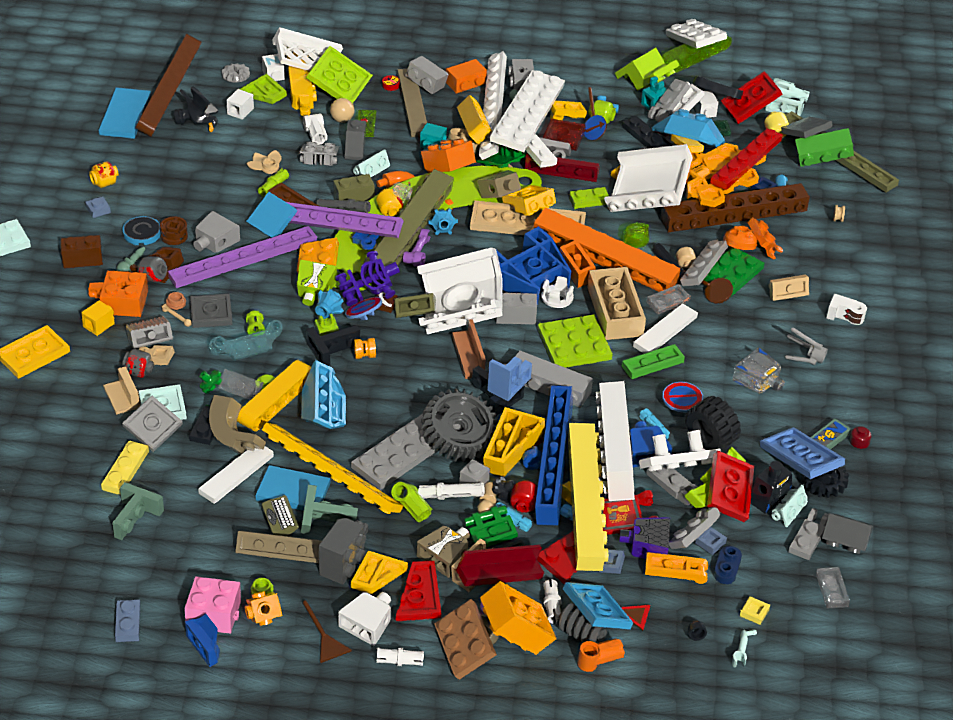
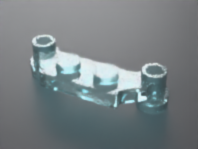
M274 320L263 331L232 340H226L221 336H217L210 341L208 349L213 355L225 354L232 357L233 361L271 351L273 349V341L282 333V323Z

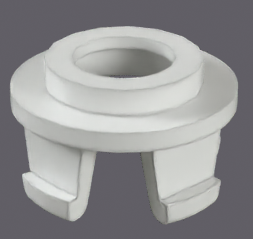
M558 276L555 285L550 286L549 280L544 281L541 298L546 305L553 308H563L572 303L574 287H567V278Z

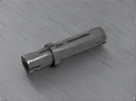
M355 199L317 200V205L320 207L368 213L371 209L369 201H356Z

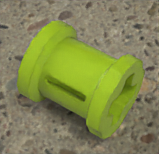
M251 311L246 315V322L248 323L247 332L252 337H260L265 333V326L262 324L264 317L259 311Z

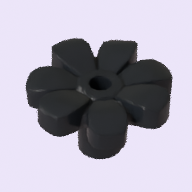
M505 477L494 479L493 493L498 494L500 500L509 503L515 482L513 480L506 482Z

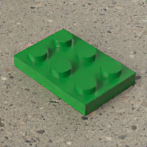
M732 247L719 258L704 278V281L710 283L717 278L728 279L733 285L732 297L764 269L765 263L740 249Z

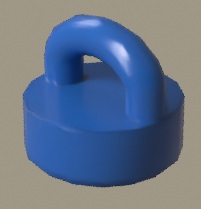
M533 446L523 454V465L531 470L541 467L542 452L538 450L537 446Z

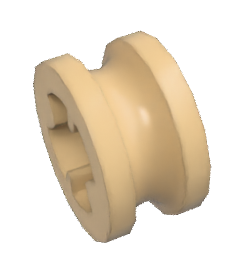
M835 205L833 221L840 220V222H843L845 206L838 207V205Z

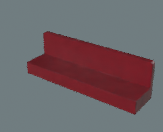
M528 153L526 154L525 169L532 170L538 174L597 182L600 170L599 163L556 157V165L540 168Z
M541 545L464 551L456 572L465 587L497 584L500 581L508 583L539 580L544 576V571L537 561L542 547Z

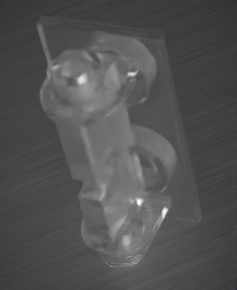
M408 181L407 185L396 182L393 185V194L402 198L403 204L405 200L410 199L413 191L410 182Z

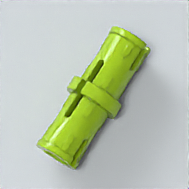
M281 168L275 175L270 176L267 182L259 187L258 193L265 197L269 189L289 178L288 171Z

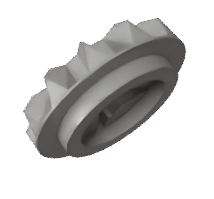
M231 63L230 66L226 65L222 70V77L229 82H242L250 76L249 67H245V64Z

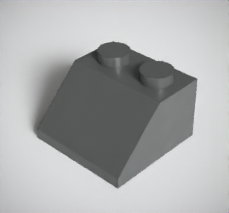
M829 513L822 539L827 540L826 544L839 547V544L848 546V551L860 554L861 550L866 551L874 525Z

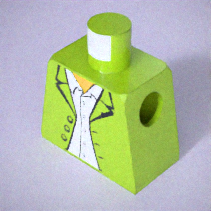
M300 260L297 289L298 296L303 297L302 302L304 305L313 306L315 300H318V292L320 290L323 292H328L329 289L332 290L336 283V266Z

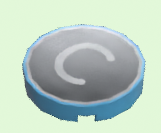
M147 216L134 217L123 226L124 239L133 245H139V243L149 245L154 243L161 235L160 223L156 219Z

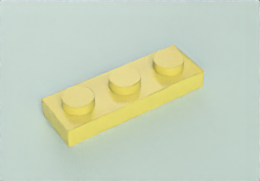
M128 441L102 482V490L121 495L120 487L124 482L130 483L149 453V446Z

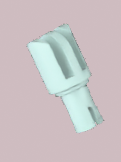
M773 79V82L783 94L780 97L798 100L804 97V102H807L810 91L796 88L794 83L782 79Z

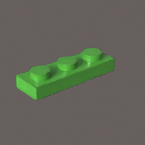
M674 344L623 360L622 368L631 379L684 363L685 356Z

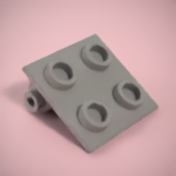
M306 142L300 150V153H304V155H300V162L313 165V154H315L314 164L317 165V155H320V165H322L324 155V165L333 166V164H337V157H334V155H337L340 146H335V143L317 145V142Z

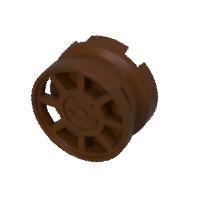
M172 216L165 218L160 223L161 239L164 243L179 245L187 240V222L183 218Z

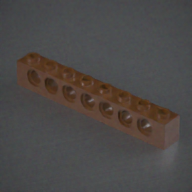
M802 183L727 194L724 195V203L716 207L701 205L698 199L681 201L680 205L662 207L661 220L669 233L751 220L752 217L760 219L805 212L808 209L810 196Z

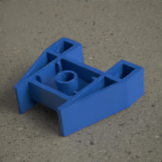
M537 227L524 234L522 249L524 252L506 259L497 251L502 273V290L508 293L537 294L538 305L540 288L543 287L545 280H549L550 284L557 280L558 276L567 278V287L569 288L572 271L552 237L542 228Z

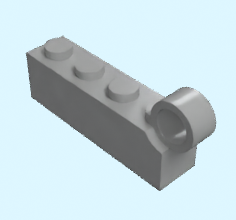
M519 351L515 356L521 359L522 363L525 360L532 363L531 379L525 384V387L550 396L551 386H572L573 405L580 408L591 394L593 378Z

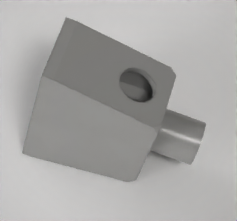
M212 211L196 226V241H194L193 245L198 251L207 248L214 253H218L240 241V227Z

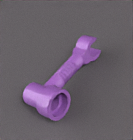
M429 229L421 230L419 239L412 252H404V263L413 264L415 267L424 265L426 256L425 253L420 251L431 238V236H428Z

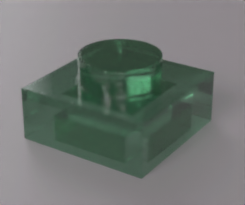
M727 120L713 121L723 137L731 136V129Z

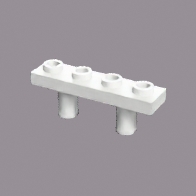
M700 430L687 432L690 447L689 453L671 455L668 453L666 435H656L652 437L655 456L639 460L640 469L649 468V471L662 470V466H667V469L680 467L679 464L684 463V467L697 465V461H701L702 465L711 464L713 462V454L717 450L721 451V449H703Z

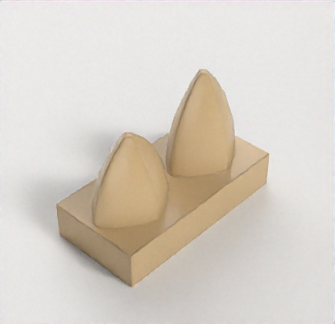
M806 274L770 280L768 285L772 301L809 295V277Z

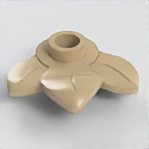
M276 150L272 151L268 156L255 152L253 161L247 162V165L253 170H262L267 174H273L279 170V163L282 158Z

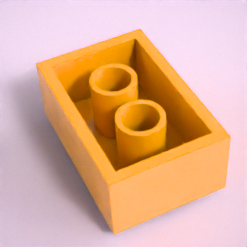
M501 581L480 597L484 606L482 608L483 612L488 617L491 623L490 629L495 635H500L510 643H515L523 650H528L535 655L556 640L542 604Z

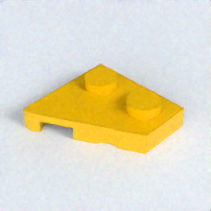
M368 551L351 581V588L373 594L406 572L408 563Z

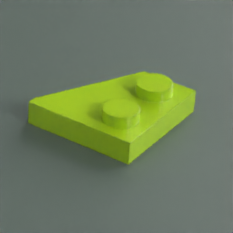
M268 74L240 88V90L253 94V99L274 104L287 96L286 90Z

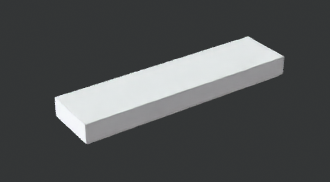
M682 303L635 340L633 347L644 354L657 350L695 320L698 312Z
M266 446L264 450L255 448L254 451H245L198 488L199 494L215 504L273 458V451Z

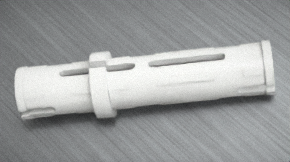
M438 483L437 485H420L418 491L423 499L438 498L439 500H444L449 497H483L485 487L484 483Z

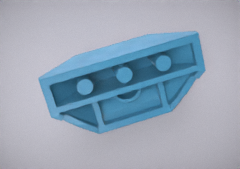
M685 109L675 111L652 127V131L697 140L700 143L715 147L725 143V139L711 118H707L706 115L700 113L696 115L691 114Z
M315 360L302 388L301 418L319 427L328 429L344 427L346 425V395L340 382L335 377L334 369Z

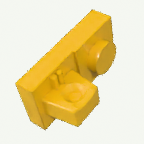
M555 101L550 108V118L552 121L562 122L564 116L585 118L587 114L581 102Z

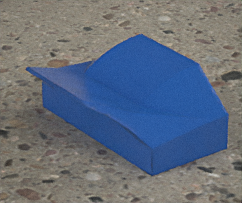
M207 614L198 619L186 621V637L209 667L217 664L220 649L216 644L218 628Z

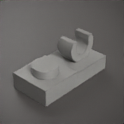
M540 138L555 157L557 155H562V158H566V155L570 156L571 146L569 143Z

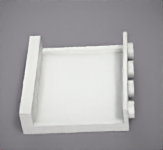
M687 144L618 152L617 158L621 166L612 196L604 198L610 212L680 205L693 158Z

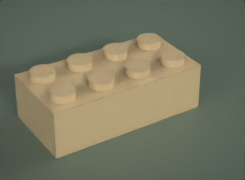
M628 268L589 270L588 290L605 339L612 340L642 336L645 330L646 318Z

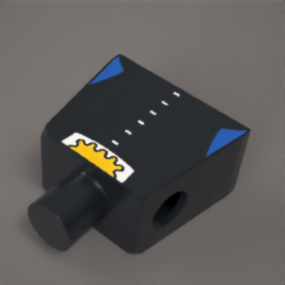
M771 462L770 466L756 477L750 504L766 514L779 504L788 491L792 489V473L783 467L781 462Z

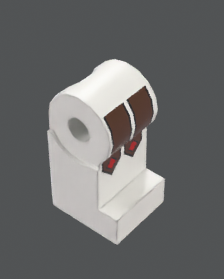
M834 294L826 318L834 320L836 317L847 320L851 324L860 325L864 322L867 307L857 300Z

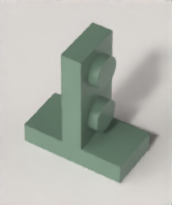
M124 482L120 487L122 503L126 504V506L112 523L114 538L123 540L126 534L132 531L136 521L142 518L145 511L160 516L164 511L163 496Z
M308 485L301 533H310L312 518L333 522L343 518L356 521L358 508L348 504L333 505L327 501L314 502L317 486Z

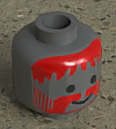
M144 257L138 264L137 271L138 273H147V282H160L166 276L167 265L161 257Z
M132 349L130 352H126L122 367H126L130 375L144 378L147 373H152L154 362L151 361V354Z

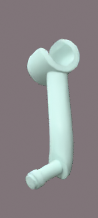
M744 629L741 632L738 651L734 652L732 658L733 667L737 666V660L741 661L743 666H745L747 659L745 653L748 641L747 636L756 635V630L745 631Z

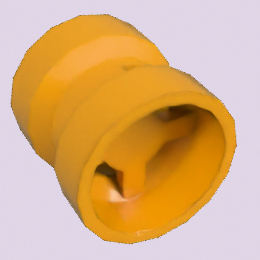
M368 338L364 341L354 339L355 359H362L366 356L376 358L374 338Z

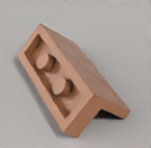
M469 319L468 331L452 332V340L465 379L472 378L473 369L478 365L485 370L486 362L473 319Z

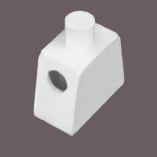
M381 592L377 597L368 593H362L338 612L339 627L375 646L391 619V607L388 605L391 602L390 596L385 592Z

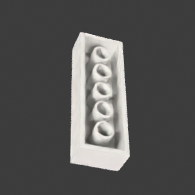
M624 381L599 383L600 391L596 392V402L601 404V406H597L598 419H602V421H598L599 434L603 433V435L599 436L600 448H604V450L600 451L601 463H606V465L602 466V477L607 479V481H603L604 494H608L609 501L635 500Z

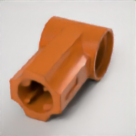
M615 638L600 643L593 641L582 643L577 660L578 667L583 671L592 672L599 664L624 658L625 652L621 640Z

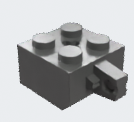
M347 518L337 520L319 545L320 576L342 585L348 577L351 578L353 576L356 566L359 562L362 563L366 555L364 544L368 532V524L358 520L352 521Z

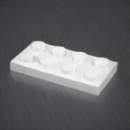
M696 19L687 20L684 24H674L671 28L666 29L668 37L694 48H700L727 39L725 31L696 21Z

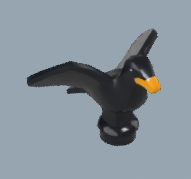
M194 86L191 87L193 99L181 89L180 92L187 101L188 109L183 110L179 108V110L174 111L176 123L185 124L187 120H191L196 125L209 124V132H213L218 123L216 116H213V114L218 113L216 107Z

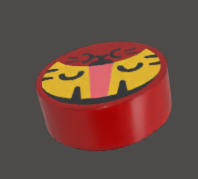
M393 75L386 76L382 79V87L388 91L397 90L400 87V80Z

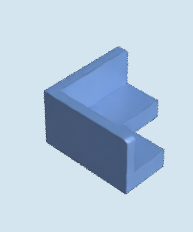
M514 357L505 366L492 359L489 362L488 391L509 401L531 379L532 363L527 360L522 363L521 359Z

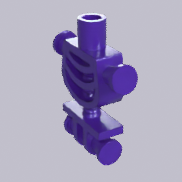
M370 251L366 254L369 261L361 266L360 280L355 281L351 270H347L350 276L348 281L346 280V273L337 275L335 279L340 283L339 289L344 290L342 296L347 299V306H352L358 302L357 298H354V294H358L360 301L364 300L359 290L363 286L372 294L384 292L386 299L394 296L396 292L390 288L392 283L389 277L400 273L396 262L384 266L382 260L377 259L378 252ZM369 270V276L365 277L366 272ZM373 282L376 287L370 286L369 283Z

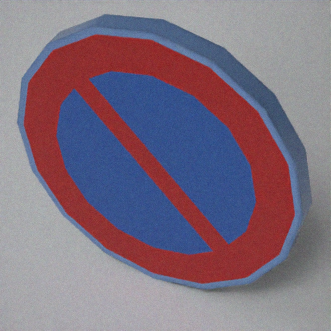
M380 297L364 299L346 310L345 315L349 319L360 318L361 320H368L366 315H374V310L381 306L382 299Z
M675 382L666 386L662 399L670 409L687 413L691 407L703 400V394L697 386L691 383Z

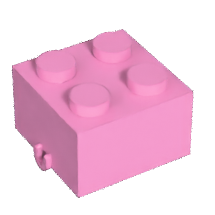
M195 576L185 606V622L190 619H198L207 614L218 628V632L231 634L234 622L238 621L239 618L238 609L241 603L240 582Z

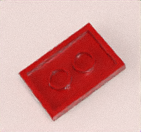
M764 71L738 88L744 91L741 100L726 96L721 102L735 121L740 124L783 94Z
M717 450L713 454L707 507H716L719 512L742 522L747 521L750 512L754 466Z

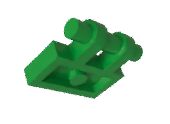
M505 505L500 507L493 506L488 511L482 513L475 512L470 517L464 518L466 527L475 525V527L469 528L473 544L481 538L485 541L486 547L518 537L511 516L501 517V515L508 513ZM493 518V521L483 524V521Z

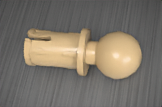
M493 482L485 484L484 496L479 499L478 513L488 511L490 507L496 505V494L492 491Z

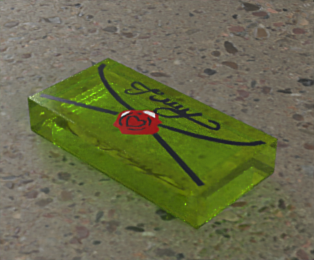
M359 110L357 120L366 121V137H374L376 110Z

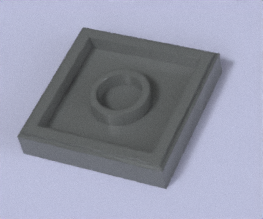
M808 116L783 126L781 129L783 134L807 138L833 126L830 120Z
M230 294L190 296L193 328L233 325Z

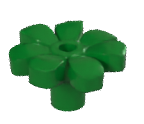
M213 370L210 375L206 371L201 372L199 377L203 382L200 384V388L203 389L205 394L210 393V391L216 388V385H220L222 382L220 378L222 373L219 370Z

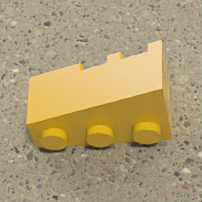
M505 407L483 457L484 466L490 468V473L505 477L519 462L523 454L530 450L545 433V418Z

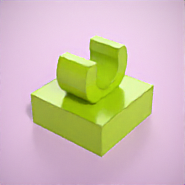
M330 314V317L323 319L321 315L315 320V327L320 336L339 331L333 314Z

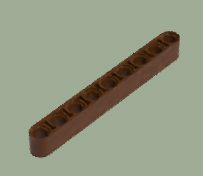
M188 34L185 35L135 129L152 137L202 43L201 41Z

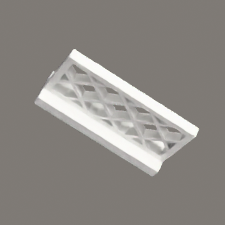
M280 27L272 39L273 45H277L281 64L307 71L312 70L329 46L340 53L343 50L341 44Z

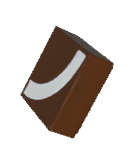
M384 292L378 294L377 297L382 299V304L376 310L392 313L395 307V299L398 296L394 295L386 299Z

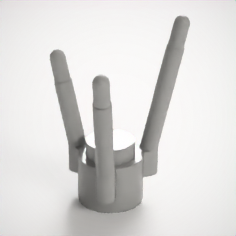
M791 328L792 332L808 343L790 334L787 337L808 348L807 356H810V358L786 355L785 358L813 365L816 362L823 363L828 349L795 328Z

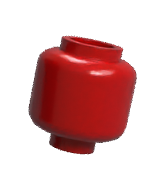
M528 480L516 483L510 497L512 507L524 513L535 510L538 487Z

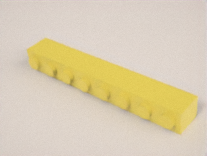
M569 423L568 429L575 561L577 571H603L604 562H608V548H604V544H607V531H603L606 517L605 514H601V510H604V497H600V494L603 493V481H599V477L602 475V466L597 462L600 461V448H596V445H599V432H595V424Z

